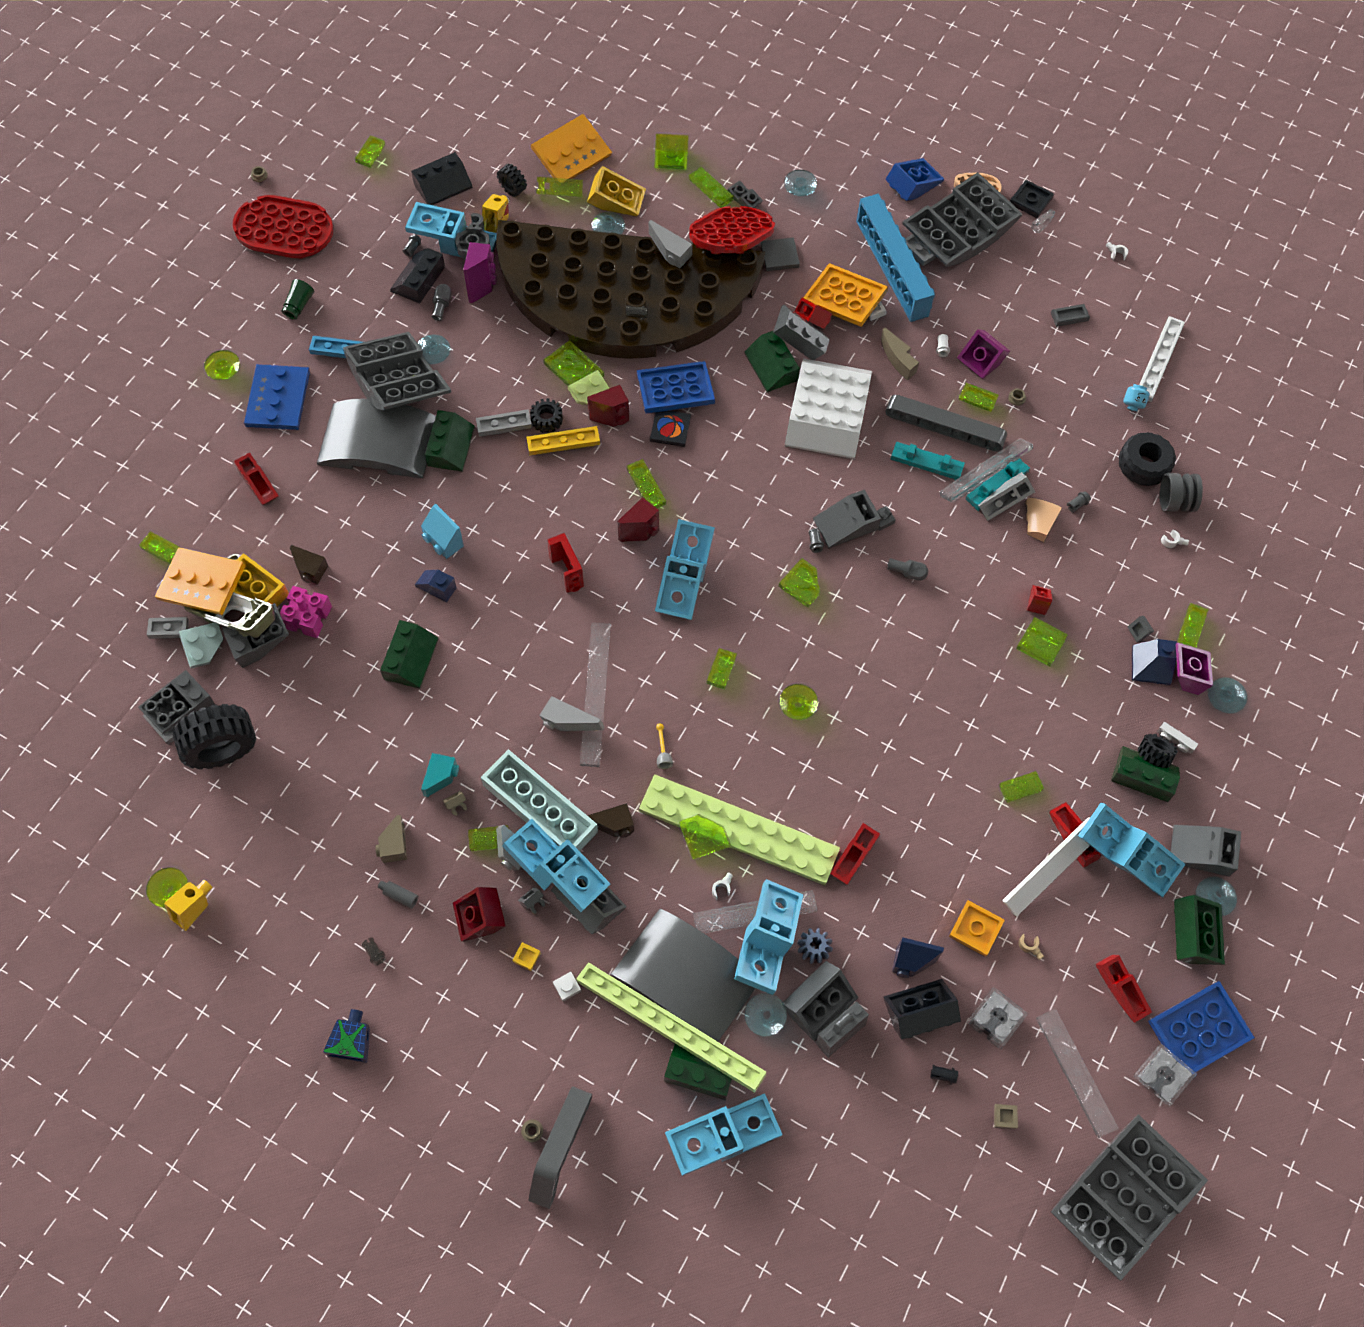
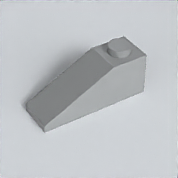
M649 221V235L665 260L671 265L681 268L692 256V244L654 221Z
M1021 472L1006 481L978 506L988 521L1035 493V490L1027 476Z
M552 696L539 715L543 720V725L551 730L555 728L559 731H595L605 728L600 719Z

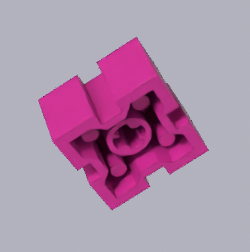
M292 586L287 596L289 605H283L280 611L286 629L297 632L299 628L304 635L318 638L323 627L321 619L327 618L332 608L331 602L326 595L316 592L309 595L306 589Z

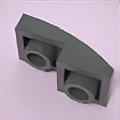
M740 180L727 190V193L741 206L755 208L763 201L753 189L748 190Z

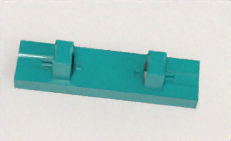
M896 442L890 459L958 481L965 462L952 459L950 455L945 454L942 456L919 449L917 445L910 443L909 446L900 442Z
M1017 456L966 496V500L979 511L980 507L978 505L1006 481L1021 472L1024 475L1028 473L1030 467Z

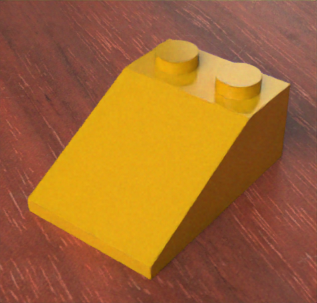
M602 166L594 177L587 203L601 210L638 216L646 188Z

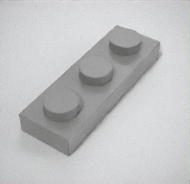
M529 409L476 418L479 437L532 428Z

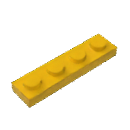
M597 426L526 437L529 456L600 445Z

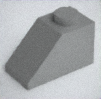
M504 824L500 825L496 829L498 858L502 860L501 864L509 871L519 870L520 864L502 847L504 842L514 833ZM526 844L527 848H528L530 851H533V850Z

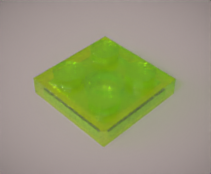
M1034 617L1016 649L1050 667L1068 634Z

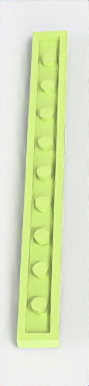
M589 962L577 977V983L754 1093L764 1080L766 1071Z

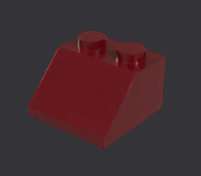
M620 384L587 397L588 417L591 421L611 427L624 425L629 421V400Z
M642 497L617 521L618 540L621 542L647 541L651 536L654 537L659 531V509Z
M477 887L453 902L461 942L491 935L506 927L497 888Z

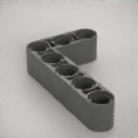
M573 1086L571 1087L536 1164L528 1201L550 1209L556 1194L561 1169L588 1110L593 1094Z

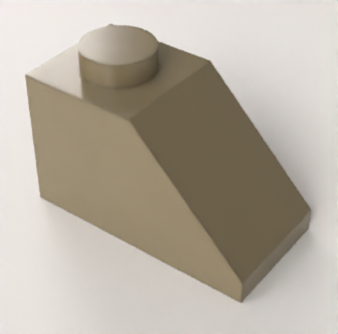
M397 815L378 837L379 845L375 846L376 855L381 858L383 863L407 860L404 821L401 815Z

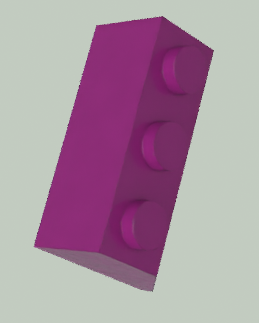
M469 243L463 268L469 303H474L491 293L493 285L497 284V275H495L496 265L493 263L494 252H491L490 244Z

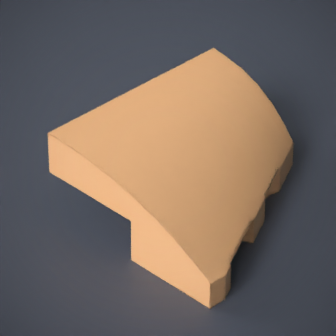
M1027 498V534L1044 542L1062 507L1044 500Z

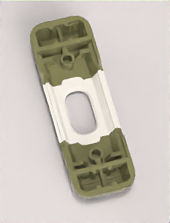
M234 592L223 615L184 606L187 612L205 619L209 624L217 623L238 631L244 637H259L275 620L274 609L270 603L257 598L251 599ZM233 609L245 613L237 622L224 619V615Z

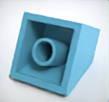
M437 504L433 505L421 525L422 537L427 543L433 545L438 555L442 554L448 559L464 546L460 527Z

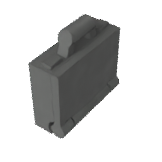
M856 1001L818 1034L815 1043L829 1058L866 1026L869 1014Z

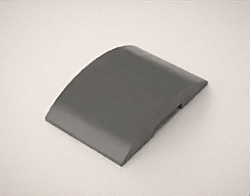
M977 172L954 187L950 195L931 207L925 206L904 220L902 224L945 266H953L969 260L992 245L1019 220L1022 213Z
M410 332L343 347L345 357L359 387L371 404L379 410H386L451 393L450 387L437 370L433 371L423 357V350Z
M351 399L334 403L317 465L353 469V466L387 470L388 474L424 478L427 466L425 452L436 416L406 404L386 410H379L368 399Z
M662 909L657 911L611 973V976L717 1042L756 989L734 979L739 961L738 958L692 925Z
M1138 1114L1085 1169L1054 1206L1051 1213L1121 1281L1150 1248V1244L1171 1220L1186 1207L1207 1183L1208 1179Z

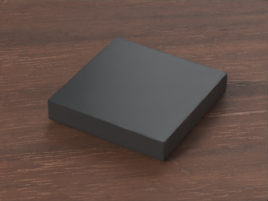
M794 237L761 242V249L766 252V271L799 268L800 263Z

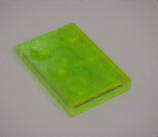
M570 340L543 359L544 365L567 386L597 370L604 377V371Z

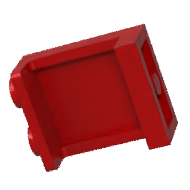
M565 533L547 539L549 558L552 564L563 560L568 570L563 573L566 592L580 590L584 587L583 570Z

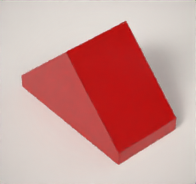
M1032 585L1027 611L1046 615L1052 603L1051 589Z

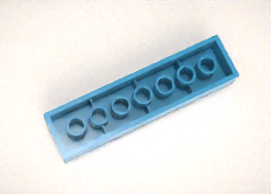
M879 193L861 198L856 222L909 321L913 322L929 317L935 292L933 288H930L927 277L923 275L920 264L915 261L913 252L908 248L905 237H902L899 226L893 221L891 212H888L885 201L881 199Z

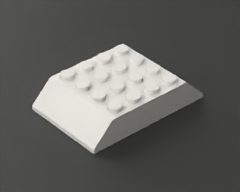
M803 359L790 414L785 446L855 459L872 371Z

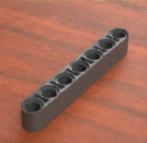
M892 395L885 410L886 415L893 419L996 452L1003 449L1007 438V432L1002 428L900 395Z

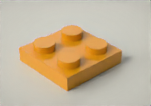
M967 900L949 937L986 957L1005 920Z

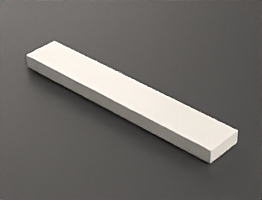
M1170 316L1165 323L1139 384L1147 388V391L1150 393L1148 399L1150 402L1155 395L1185 324L1184 321Z
M1089 817L1002 900L1013 915L1018 916L1090 846L1078 836L1090 819Z

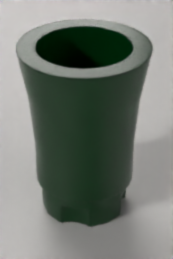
M292 280L288 296L283 304L282 314L289 319H297L308 300L315 293L313 287L302 280Z

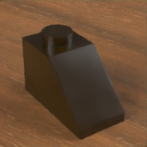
M291 545L290 550L301 579L307 583L319 584L328 568L325 557Z
M627 803L588 815L597 824L599 830L613 837L620 836L624 838L634 832V823Z

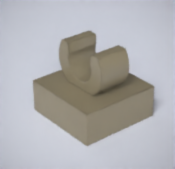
M461 791L442 800L448 810L451 809L455 816L458 815L455 810L458 805H461L464 811L467 810L466 804L463 803L466 798Z
M995 1104L994 1128L1017 1129V1106Z

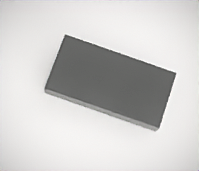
M1085 304L1052 309L1051 311L1056 327L1089 321L1090 318Z

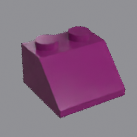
M977 329L957 358L984 379L1000 366L1010 350L985 330Z
M1176 643L1177 673L1182 691L1200 695L1213 686L1211 652Z

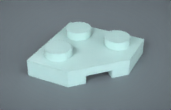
M217 623L179 631L190 669L210 664L223 642L220 627Z

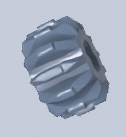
M810 928L808 929V934L804 932L801 934L802 939H799L797 944L801 946L798 948V953H804L802 956L803 960L809 957L811 964H813L814 959L820 964L822 963V958L826 960L829 958L828 953L832 952L833 948L829 946L832 943V939H826L827 932L821 935L820 928H817L816 933ZM812 943H816L815 945L818 944V949H814V947L812 948Z

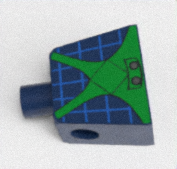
M351 1009L348 1021L341 1019L336 1021L323 1051L327 1057L367 1063L370 1028L367 1024L361 1023L362 1011Z

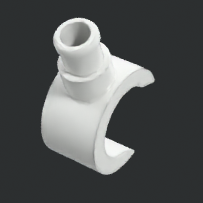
M1110 242L1107 243L1106 247L1112 252L1111 258L1113 260L1117 252L1123 254V259H1126L1128 249L1125 246H1115Z
M1172 530L1170 534L1175 541L1168 540L1165 535L1161 538V543L1167 548H1173L1177 544L1187 546L1189 542L1188 539L1180 537L1176 530Z
M727 873L723 880L713 884L712 895L716 900L717 893L715 889L719 886L725 887L728 896L730 895L731 888L729 884L733 877L731 873Z

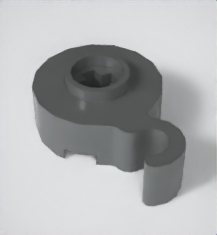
M478 213L471 214L472 223L466 227V230L461 233L458 232L455 238L457 253L464 260H466L470 242L490 244L489 235L484 232L483 217Z

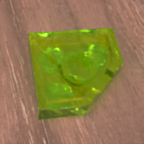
M801 558L779 582L778 587L806 607H809L820 594L817 568Z
M700 814L679 821L692 859L731 846L723 825Z

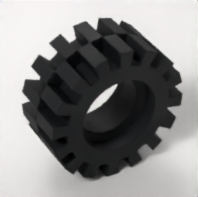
M506 164L496 174L501 187H504V191L513 197L518 196L527 188L525 176L513 164Z
M549 398L546 401L540 399L541 403L536 401L535 405L533 404L531 406L532 409H530L532 426L537 431L540 429L542 433L544 430H546V433H550L549 430L554 432L555 427L559 429L560 425H562V408L555 400L550 402ZM549 412L553 414V417L542 419L540 415Z
M1146 734L1138 747V753H1140L1141 757H1144L1145 761L1148 760L1150 764L1154 763L1157 767L1160 765L1161 768L1169 767L1172 764L1178 750L1173 743H1169L1170 740L1163 739V736L1158 737L1157 734Z

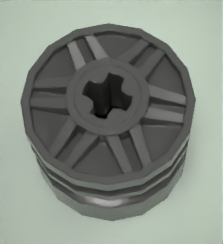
M1179 473L1164 474L1160 484L1159 496L1162 510L1176 512L1180 508L1183 512L1198 511L1203 494L1200 475L1186 473L1181 477Z

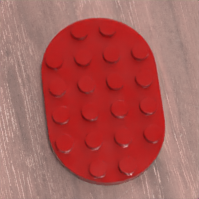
M263 195L250 203L248 201L245 202L236 211L233 218V230L238 241L248 249L302 259L320 252L328 245L333 235V223L326 210L318 204L276 195Z
M726 206L718 208L694 221L689 228V238L697 248L709 250L712 254H742L744 251L770 237L774 233L775 222H773V217L768 213L756 208L746 206L731 208Z

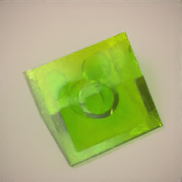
M656 133L654 168L687 170L689 135Z

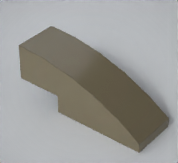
M884 328L881 336L883 349L895 369L906 380H909L917 373L919 361L910 355L911 347L887 328Z

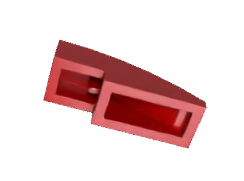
M250 452L234 460L236 468L262 505L279 497Z
M1067 802L1049 812L1064 840L1083 823ZM1089 846L1076 859L1085 868L1099 860L1101 854Z
M862 823L830 874L848 885L881 834Z
M1110 955L1095 964L1108 988L1133 1022H1137L1152 1013L1133 974L1128 973L1120 955Z

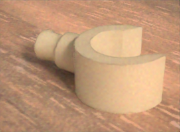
M1023 934L1019 939L1021 950L1027 953L1032 952L1038 960L1042 959L1044 955L1038 948V936L1034 939V946L1028 947L1024 943L1025 936Z

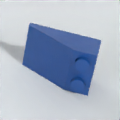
M922 158L895 163L885 180L891 188L900 194L902 199L909 201L922 196L941 184L945 179Z

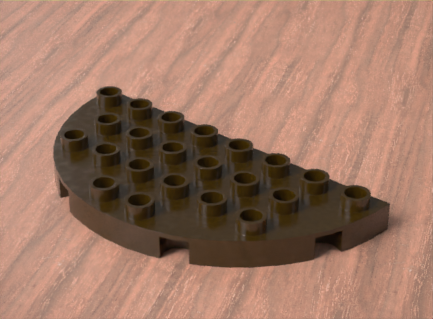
M499 220L497 227V254L499 266L503 272L504 285L521 313L548 336L551 337L556 331H559L568 336V346L594 355L611 358L656 357V346L672 343L676 352H680L712 338L729 326L742 313L743 300L747 296L750 298L754 296L760 283L765 263V251L749 249L742 254H712L709 250L699 249L694 243H691L692 256L681 268H678L665 260L651 237Z

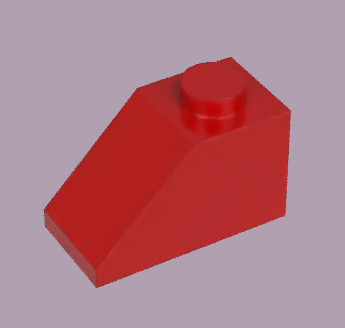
M801 297L794 311L805 320L823 329L829 324L832 316L831 312Z

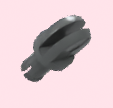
M440 284L436 287L432 300L435 305L432 318L437 321H442L444 310L450 304L452 291L446 284Z
M892 558L889 559L887 570L901 572L904 577L914 580H923L928 576V568L924 563L913 560L902 562Z

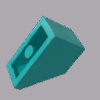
M432 753L421 788L424 797H429L453 782V778L457 777L459 765H457L454 757Z

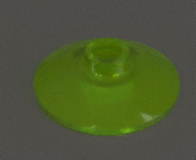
M219 350L210 354L204 363L207 375L216 380L229 379L240 368L238 356L229 350Z
M792 684L782 691L779 704L782 712L789 718L804 720L811 717L817 710L818 698L814 690L809 686ZM799 702L802 706H795V703Z
M168 867L158 870L150 877L147 883L146 894L148 899L154 905L165 908L164 903L188 883L187 877L177 868ZM169 887H173L169 893L166 892Z

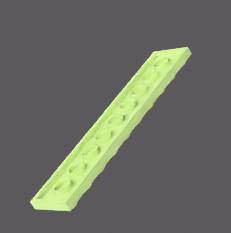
M655 774L639 807V812L825 886L840 850L838 846Z

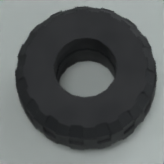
M1149 432L1137 433L1131 436L1123 445L1119 455V467L1122 473L1132 482L1146 486L1160 484L1164 474L1172 472L1176 461L1175 450L1170 442L1158 434ZM1141 456L1148 457L1153 462L1146 461Z

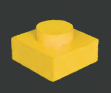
M522 942L512 961L532 971L541 951Z

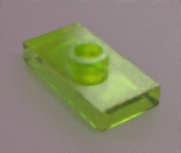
M1036 771L999 784L1007 803L1044 790Z

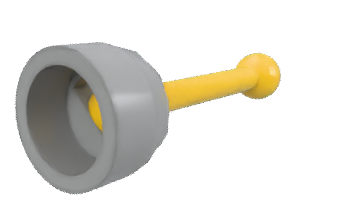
M659 723L656 729L659 731L662 753L657 758V767L667 769L673 766V760L671 755L665 752L664 725Z

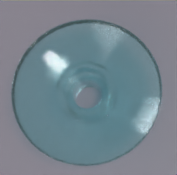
M794 170L786 175L784 185L786 190L793 195L807 196L815 191L817 179L809 171Z
M602 212L593 219L592 229L598 232L622 234L625 229V221L615 212Z
M427 335L417 342L423 350V357L428 364L440 363L450 353L449 342L440 335Z
M1219 678L1213 682V686L1208 690L1209 700L1212 705L1224 713L1239 712L1247 703L1245 688L1241 683L1232 678Z
M1206 878L1196 888V896L1222 905V916L1230 914L1236 907V892L1232 885L1222 878ZM1216 892H1219L1222 897H1218Z
M761 993L750 999L745 1008V1021L750 1030L755 1034L772 1036L778 1033L785 1025L787 1011L779 997L774 994ZM766 1011H769L771 1014L769 1019H765L763 1016Z

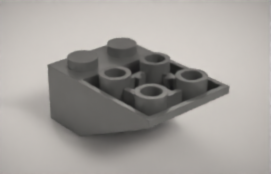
M864 489L843 498L815 516L813 520L828 548L878 530L881 518Z
M275 603L272 604L275 620L259 637H244L238 631L227 627L222 628L234 659L242 668L262 659L289 636Z
M185 670L138 706V708L164 734L173 730L175 725L184 716L187 717L189 713L199 711L201 708L211 707L215 703L201 685Z
M1174 825L1170 852L1184 862L1185 867L1230 877L1238 870L1241 832L1223 827Z

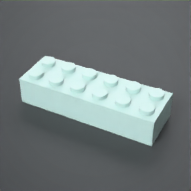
M509 749L481 776L482 784L487 790L526 823L533 819L558 846L568 839L581 851L598 833L597 824Z

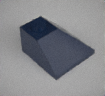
M1155 639L1133 645L1132 680L1171 685L1177 660V641Z
M902 937L896 948L892 972L897 973V976L902 978L913 977L936 963L943 953L944 947Z

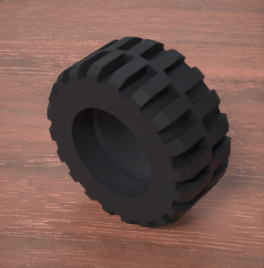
M216 704L208 708H201L196 712L193 711L187 717L184 716L175 725L172 734L179 759L185 766L192 769H213V767H221L227 763H233L235 760L241 759L245 754H248L256 742V735L248 712L234 704L218 706Z

